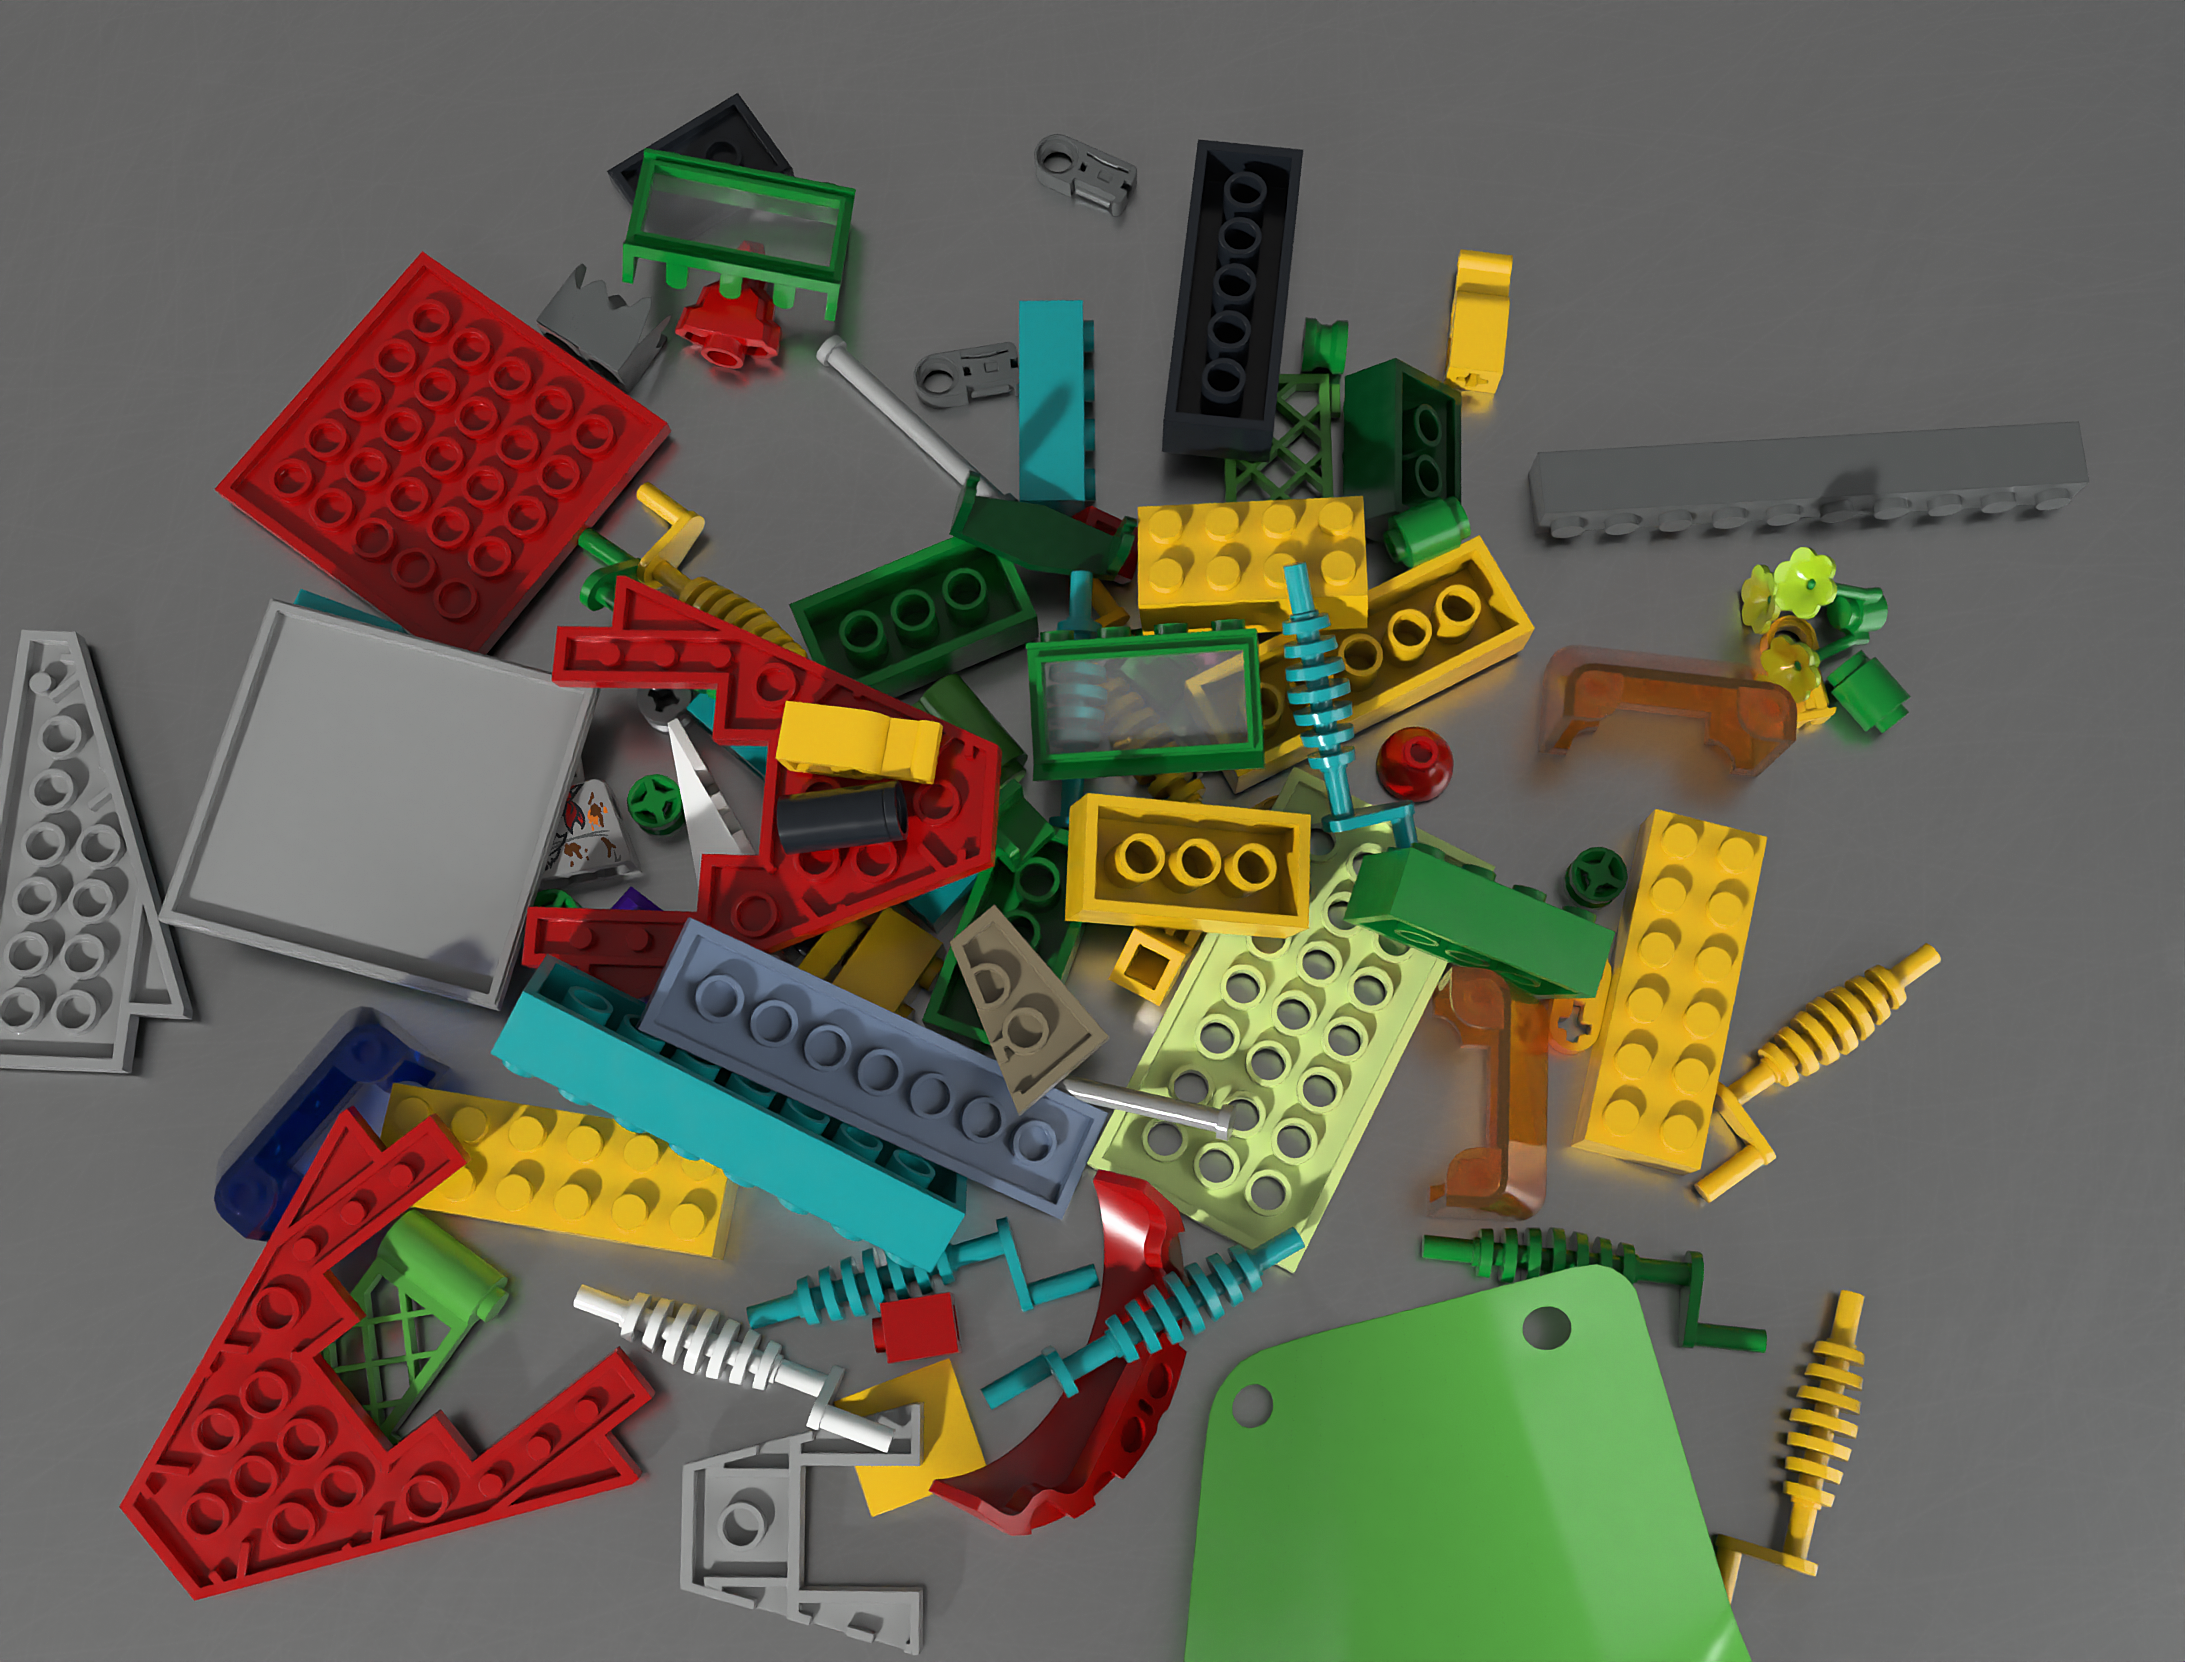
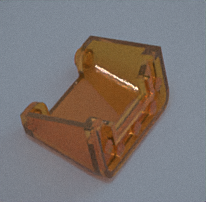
M1569 645L1557 650L1546 665L1543 678L1539 753L1566 755L1570 750L1572 740L1577 734L1583 731L1595 732L1599 727V721L1611 716L1616 709L1706 718L1704 745L1715 746L1717 744L1727 752L1732 761L1730 774L1758 777L1796 741L1797 707L1791 693L1753 666L1747 664Z
M1452 966L1437 984L1432 994V1018L1445 1019L1454 1026L1459 1034V1048L1488 1049L1486 1147L1467 1148L1453 1157L1447 1167L1445 1183L1427 1188V1217L1500 1222L1525 1221L1540 1211L1546 1197L1549 1043L1547 1010L1538 998L1492 970Z

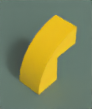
M1136 926L1108 980L1160 1006L1183 971L1204 932Z

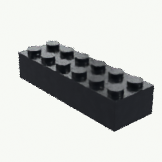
M1198 139L1163 419L1162 452L1265 463L1270 461L1302 168V149Z

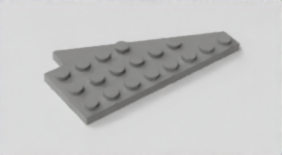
M21 629L0 760V1068L132 1073L139 1017L192 1019L193 1010L168 924L157 920L162 907L161 899L86 640L76 631Z

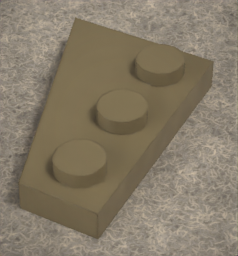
M995 905L950 941L1020 1116L1109 1040V1036Z

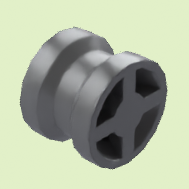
M638 688L636 700L639 710L654 730L670 735L668 729L670 721L678 718L685 731L692 727L695 722L686 708L696 698L692 689ZM670 691H672L670 697H667L664 700L658 699V697L662 698L664 695H667Z

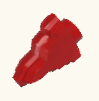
M744 242L738 248V250L765 255L763 245ZM743 277L741 295L736 299H729L720 294V280L704 286L696 304L684 307L675 328V333L691 343L701 346V355L709 362L724 368L737 369L743 366L745 357L769 359L770 357L778 356L782 329L774 322L776 305H774L773 299L766 292L768 282Z

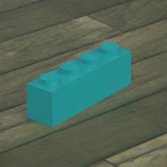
M1083 300L1019 301V502L1045 505L1071 517L1085 509V501H1096L1095 468L1085 469V451H1095V418L1084 419V402L1095 401L1094 369H1084V353H1094V320L1083 319Z

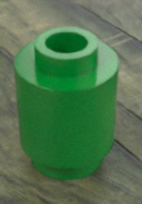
M1438 496L1388 519L1389 530L1383 533V539L1393 561L1396 563L1402 561L1408 568L1412 569L1459 548L1461 540L1470 537L1471 528L1466 512L1457 498L1451 496L1443 500Z
M1863 650L1849 658L1826 678L1835 688L1831 692L1833 696L1865 732L1876 726L1883 734L1909 713L1902 704L1911 696L1876 657L1870 659Z

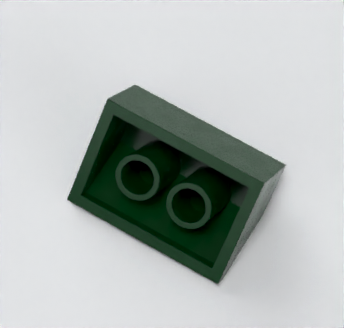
M1397 358L1346 375L1343 403V497L1363 496L1365 537L1376 542H1384L1383 533L1389 530L1388 519L1435 497L1439 496L1444 500L1454 496L1461 503V392Z

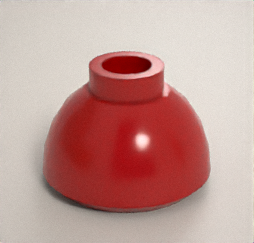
M1411 726L1394 732L1385 740L1378 752L1376 766L1381 783L1392 795L1401 800L1424 802L1437 797L1446 789L1452 778L1454 759L1448 743L1438 733L1425 727Z

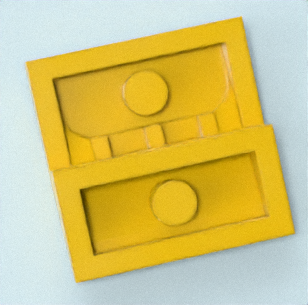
M950 1358L833 1402L835 1407L861 1417L915 1402H924V1460L921 1466H854L871 1517L932 1495L933 1493L928 1490L934 1479L956 1477L986 1466Z

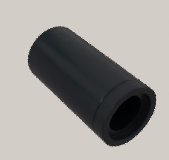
M898 780L783 795L778 798L777 802L778 832L782 847L787 855L902 841L908 837L907 803L903 787Z

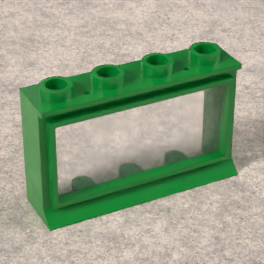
M644 148V158L626 240L623 242L622 282L633 284L639 258L665 262L666 283L675 289H683L687 286L691 267L720 273L719 292L722 296L729 299L740 297L743 277L774 283L773 303L782 309L793 307L796 288L828 293L824 320L835 322L856 189L829 182L788 176L778 172H767L736 166L727 162H716L680 155L675 152Z
M1245 619L1211 621V631L1189 633L1188 623L1154 625V635L1131 636V627H1105L1097 629L1096 639L1075 640L1073 630L1040 632V642L1026 643L1034 764L1032 781L1048 782L1067 779H1098L1119 776L1266 769L1259 638L1257 628L1246 629Z

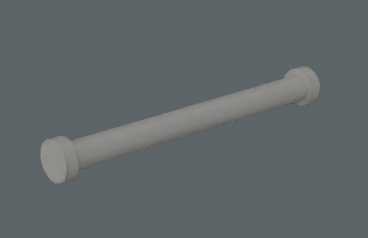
M834 335L821 345L817 352V359L825 367L832 365L961 485L964 484L969 470L980 473L846 350L847 344L842 338ZM981 474L976 488V496L1019 502L1011 493L1004 495Z
M970 1047V1049L984 1055V1051L982 1049ZM1067 1075L1054 1086V1088L1086 1103L1216 1132L1217 1139L1229 1141L1236 1119V1106L1223 1104L1221 1109L1071 1075Z

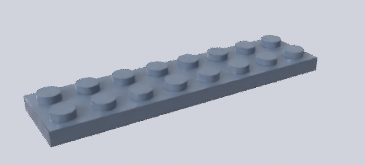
M687 918L635 1027L649 1035L1061 1220L1109 1114L1053 1087L1019 1116L996 1060L692 918Z

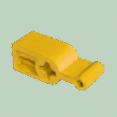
M1460 249L1443 379L1444 384L1454 389L1493 394L1497 390L1504 368L1510 308L1509 286L1513 255Z
M786 701L775 758L789 771L861 780L888 778L920 784H934L943 726L941 723L928 720L916 721L890 718L881 713L862 709Z

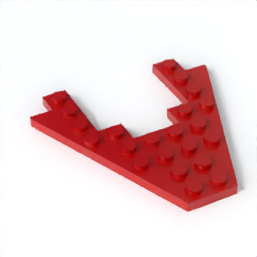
M617 576L612 627L557 626L552 682L559 687L716 690L712 740L718 745L768 746L759 855L702 854L697 912L528 907L522 965L529 968H538L546 955L549 954L645 1003L648 1002L687 918L697 920L756 949L771 954L995 866L1002 750L997 744L627 576ZM786 701L862 709L881 713L890 718L916 721L928 720L941 723L943 730L934 784H920L912 781L898 780L903 787L908 810L909 831L906 840L792 855L785 853L777 826V802L780 796L897 781L896 779L888 778L861 780L789 771L775 758Z
M354 1105L346 1108L339 1114L119 1506L194 1601L628 1486L636 1482L643 1472L610 1430L651 1400L656 1392L620 1346L478 1455L441 1409L396 1444L392 1445L319 1353L367 1316L330 1268L472 1160L437 1113L427 1117L388 1148Z

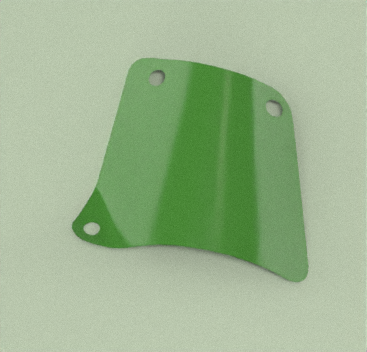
M1598 1264L1569 1268L1308 1335L1260 1350L1239 1362L1218 1389L1209 1414L1204 1448L1184 1662H1752L1726 1593L1637 1290L1626 1276L1611 1267ZM1551 1306L1560 1309L1568 1316L1571 1322L1570 1336L1562 1346L1555 1349L1542 1350L1535 1348L1527 1342L1523 1335V1323L1533 1310ZM1258 1384L1264 1386L1271 1393L1273 1409L1265 1423L1258 1427L1247 1428L1241 1426L1235 1420L1233 1402L1241 1389L1248 1385Z

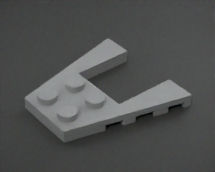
M915 1402L862 1416L896 1429L887 1453L819 1428V1430L812 1429L683 1464L680 1589L752 1610L760 1608L787 1616V1619L805 1625L813 1623L845 1632V1636L869 1643L876 1641L904 1649V1653L919 1655L923 1650V1587L804 1586L806 1466H921L924 1460V1402Z

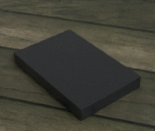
M736 93L646 147L716 162H727L732 165L767 172H778L795 177L793 168L739 93ZM644 149L607 171L611 182L631 210L643 163ZM653 191L645 230L648 233L692 241L743 209Z

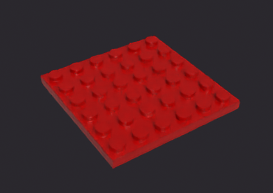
M422 251L217 485L215 490L225 500L393 623L401 625L408 634L486 655L578 545L581 533L585 529L593 527L671 433V429L662 418Z

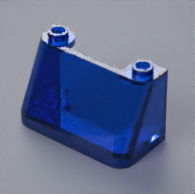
M360 1006L350 1009L339 1018L223 1151L217 1163L214 1202L217 1212L223 1220L245 1239L268 1242L305 1176L294 1165L364 1084H376L389 1094L391 1093L393 1083H419L426 1088L432 1089L450 1067L388 1015L372 1007Z

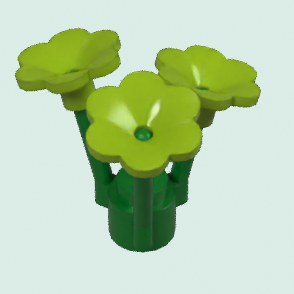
M1809 547L1796 549L1790 561L1781 562L1775 569V572H1770L1767 565H1756L1752 570L1751 578L1744 581L1741 590V597L1744 602L1742 620L1746 626H1752L1755 634H1766L1770 629L1772 621L1777 620L1781 611H1793L1798 618L1811 619L1817 615L1820 608H1827V617L1830 624L1846 634V636L1815 651L1806 643H1795L1789 636L1781 634L1772 639L1771 648L1762 652L1760 657L1761 665L1768 673L1767 682L1771 691L1777 695L1786 694L1794 703H1801L1810 697L1811 690L1820 685L1821 675L1817 669L1820 661L1851 646L1868 644L1870 640L1869 632L1880 629L1886 622L1888 615V605L1880 587L1862 588L1836 583L1833 580L1836 572L1835 561L1830 556L1818 555L1814 549Z

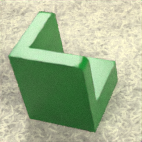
M1013 778L999 793L996 855L1015 873L1056 835V832L1046 819L1024 798L1023 787Z

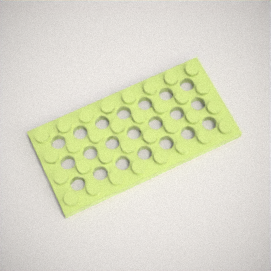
M1294 766L1271 811L1311 814V829H1322L1321 818L1331 814L1325 781ZM1351 795L1353 809L1373 806ZM1391 821L1343 832L1329 833L1334 841L1332 851L1325 855L1310 853L1309 929L1285 938L1284 945L1279 951L1275 953L1259 951L1253 944L1252 936L1207 932L1126 1087L1180 1100L1174 1090L1176 1080L1183 1074L1195 1073L1205 1080L1208 1087L1207 1096L1197 1104L1221 1109L1223 1104L1229 1105L1231 1102L1239 1099L1248 1100L1257 1108L1259 1115L1257 1125L1247 1131H1239L1233 1128L1229 1141L1217 1139L1216 1132L1115 1109L1087 1162L1088 1166L1096 1170L1102 1169L1146 1180L1179 1210L1181 1215L1236 1244H1240L1246 1249H1250V1251L1287 1229L1294 1227L1301 1236L1305 1247L1276 1264L1291 1273L1296 1271L1448 964L1444 960L1411 947L1403 955H1390L1381 948L1379 934L1359 926L1349 930H1341L1336 928L1328 918V908L1332 904L1340 901L1349 903L1357 878V874L1353 869L1354 858L1363 853L1376 854L1386 852L1388 847H1396ZM1415 827L1418 843L1427 844L1445 852L1444 861L1461 868L1463 864H1472L1494 871L1495 866ZM1314 950L1328 953L1334 961V973L1326 979L1310 977L1303 968V957ZM1236 974H1248L1256 980L1259 994L1249 1003L1236 1002L1228 995L1226 989L1228 980ZM1363 976H1373L1379 979L1385 988L1384 1000L1372 1006L1361 1003L1354 993L1355 981ZM1294 999L1305 1004L1309 1011L1308 1024L1300 1029H1289L1282 1025L1277 1016L1278 1006L1282 1002ZM1220 1023L1231 1030L1233 1045L1229 1050L1223 1053H1212L1202 1045L1200 1034L1207 1025ZM1340 1025L1353 1028L1360 1037L1359 1050L1350 1056H1342L1334 1052L1328 1040L1329 1033L1333 1028ZM1263 1049L1276 1051L1284 1062L1282 1075L1273 1080H1265L1258 1077L1253 1071L1251 1064L1255 1053ZM1320 1075L1328 1078L1333 1083L1335 1098L1332 1103L1327 1106L1318 1107L1306 1100L1303 1094V1085L1309 1077ZM1166 1123L1173 1125L1180 1132L1182 1143L1175 1153L1163 1156L1155 1153L1150 1148L1148 1134L1158 1124ZM1297 1126L1307 1133L1310 1147L1304 1156L1290 1158L1280 1151L1277 1137L1283 1128ZM1219 1150L1230 1157L1233 1171L1227 1180L1214 1183L1203 1177L1199 1168V1162L1205 1153ZM1271 1177L1282 1185L1284 1200L1278 1208L1265 1210L1254 1203L1251 1196V1188L1253 1183L1259 1178Z

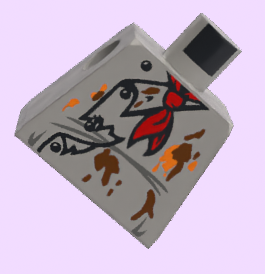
M581 758L578 762L538 892L546 889L562 890L642 873L639 859L613 790L604 779L585 781Z

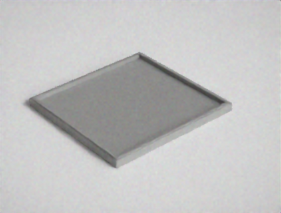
M270 598L157 920L177 927L501 1011L525 934L527 909L534 906L601 689L559 687L552 682V672Z

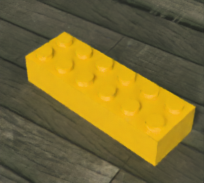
M1480 535L1462 543L1457 549L1418 565L1368 590L1367 628L1319 630L1320 635H1335L1338 643V648L1325 652L1324 657L1340 656L1346 668L1342 672L1328 676V679L1348 678L1351 686L1350 693L1332 699L1333 701H1352L1353 714L1338 720L1337 724H1353L1354 734L1524 649L1535 628ZM1281 633L1259 644L1266 769L1222 770L1234 794L1307 759L1309 754L1319 751L1318 747H1304L1300 737L1301 733L1314 729V725L1297 726L1293 716V712L1310 706V703L1290 704L1287 690L1306 684L1305 681H1286L1285 668L1302 662L1301 657H1284V645L1296 641V634L1283 635ZM1243 653L1185 681L1183 701L1196 725L1205 733L1212 745L1248 743Z
M1655 809L1641 823L1610 962L1612 978L1599 1036L1592 1046L1571 1147L1681 1176L1701 1169L1768 837Z
M393 1083L380 1139L387 1148L427 1117L437 1113L472 1158L470 1162L410 1208L724 1260L738 1184L727 1178L722 1169L702 1159L698 1161L686 1159L675 1153L670 1148L668 1142L648 1132L635 1133L619 1125L615 1119Z

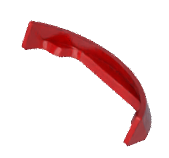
M1098 1169L1093 1178V1183L1097 1192L1103 1223L1104 1270L1098 1310L1087 1345L1105 1335L1104 1331L1108 1330L1105 1320L1114 1313L1122 1325L1130 1321L1124 1306L1133 1299L1137 1301L1143 1312L1149 1310L1150 1307L1143 1291L1154 1284L1164 1300L1168 1299L1170 1295L1162 1277L1174 1271L1185 1288L1191 1285L1188 1278L1184 1275L1183 1256L1178 1233L1185 1232L1179 1210L1146 1180ZM1183 1318L1177 1321L1181 1331L1183 1325ZM1163 1330L1156 1333L1162 1350L1150 1354L1143 1342L1135 1345L1140 1359L1128 1363L1123 1356L1120 1358L1116 1356L1076 1379L1074 1383L1079 1392L1070 1398L1063 1392L1047 1416L1016 1447L994 1462L973 1472L951 1478L934 1479L928 1491L1011 1536L1032 1534L1031 1529L1045 1526L1065 1516L1076 1519L1096 1505L1094 1496L1114 1477L1124 1479L1148 1448L1157 1433L1161 1416L1168 1410L1187 1351L1179 1345L1180 1342L1174 1345L1171 1344Z

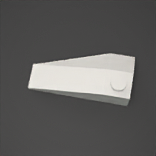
M678 718L668 723V729L699 889L702 854H758Z

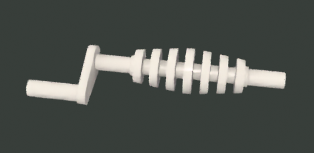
M584 1284L579 1288L573 1306L619 1323V1327L622 1328L621 1337L633 1343L639 1332H643L644 1336L641 1347L652 1354L655 1353L661 1341L665 1340L662 1359L673 1365L678 1361L683 1349H688L683 1370L692 1374H696L699 1371L705 1357L708 1356L710 1357L706 1371V1377L719 1380L727 1364L733 1366L729 1383L742 1385L748 1373L751 1372L756 1374L752 1388L765 1391L769 1383L774 1384V1382H778L813 1395L817 1399L811 1410L807 1427L815 1430L821 1428L880 1451L888 1452L896 1429L832 1406L841 1385L845 1368L833 1365L829 1375L788 1361L784 1359V1355L780 1354L782 1345L773 1340H770L765 1351H761L758 1349L761 1334L752 1329H749L742 1343L737 1342L741 1324L731 1318H728L720 1335L715 1332L720 1312L709 1308L702 1315L698 1325L694 1326L697 1305L684 1303L676 1318H673L671 1316L675 1301L671 1299L661 1298L655 1309L651 1310L649 1307L652 1296L639 1292L634 1300L629 1299L627 1301Z

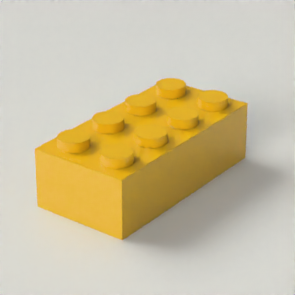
M1363 496L1139 506L1138 607L1143 635H1154V625L1165 623H1188V633L1211 631V621L1226 619H1245L1246 629L1257 628L1258 633L1283 632L1282 622L1290 619V614H1292L1283 566L1297 562H1306L1315 609H1318L1319 613H1328L1331 625L1320 630L1367 628L1368 580Z
M1087 793L1070 806L1065 921L1283 939L1309 929L1311 814Z

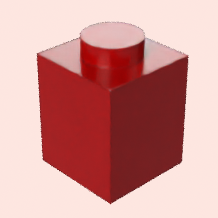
M951 1292L880 1303L881 1317L872 1318L876 1353L886 1352L888 1364L962 1353L955 1298Z

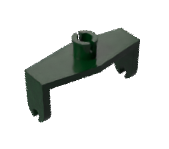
M969 470L957 498L950 535L1029 570L1071 575L1073 571H1089L1093 573V578L1114 581L1131 550L1135 538L1133 531L1137 526L1136 518L1125 516L1115 535L1112 536L1045 505L976 496V488L980 481L981 473Z

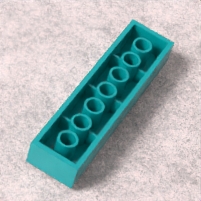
M549 954L546 955L523 990L490 1054L502 1059L503 1065L508 1070L526 1078L536 1076L558 1087L559 1093L567 1100L583 1106L592 1104L612 1114L615 1121L625 1129L635 1133L648 1132L668 1142L670 1148L678 1155L693 1161L702 1159L722 1169L727 1178L740 1186L747 1188L756 1186L777 1196L778 1201L788 1210L801 1215L811 1213L831 1223L832 1228L844 1238L857 1242L863 1239L883 1249L892 1261L903 1267L914 1268L917 1266L929 1273L933 1271L966 1215L967 1177L636 1029L635 1027L646 1003Z

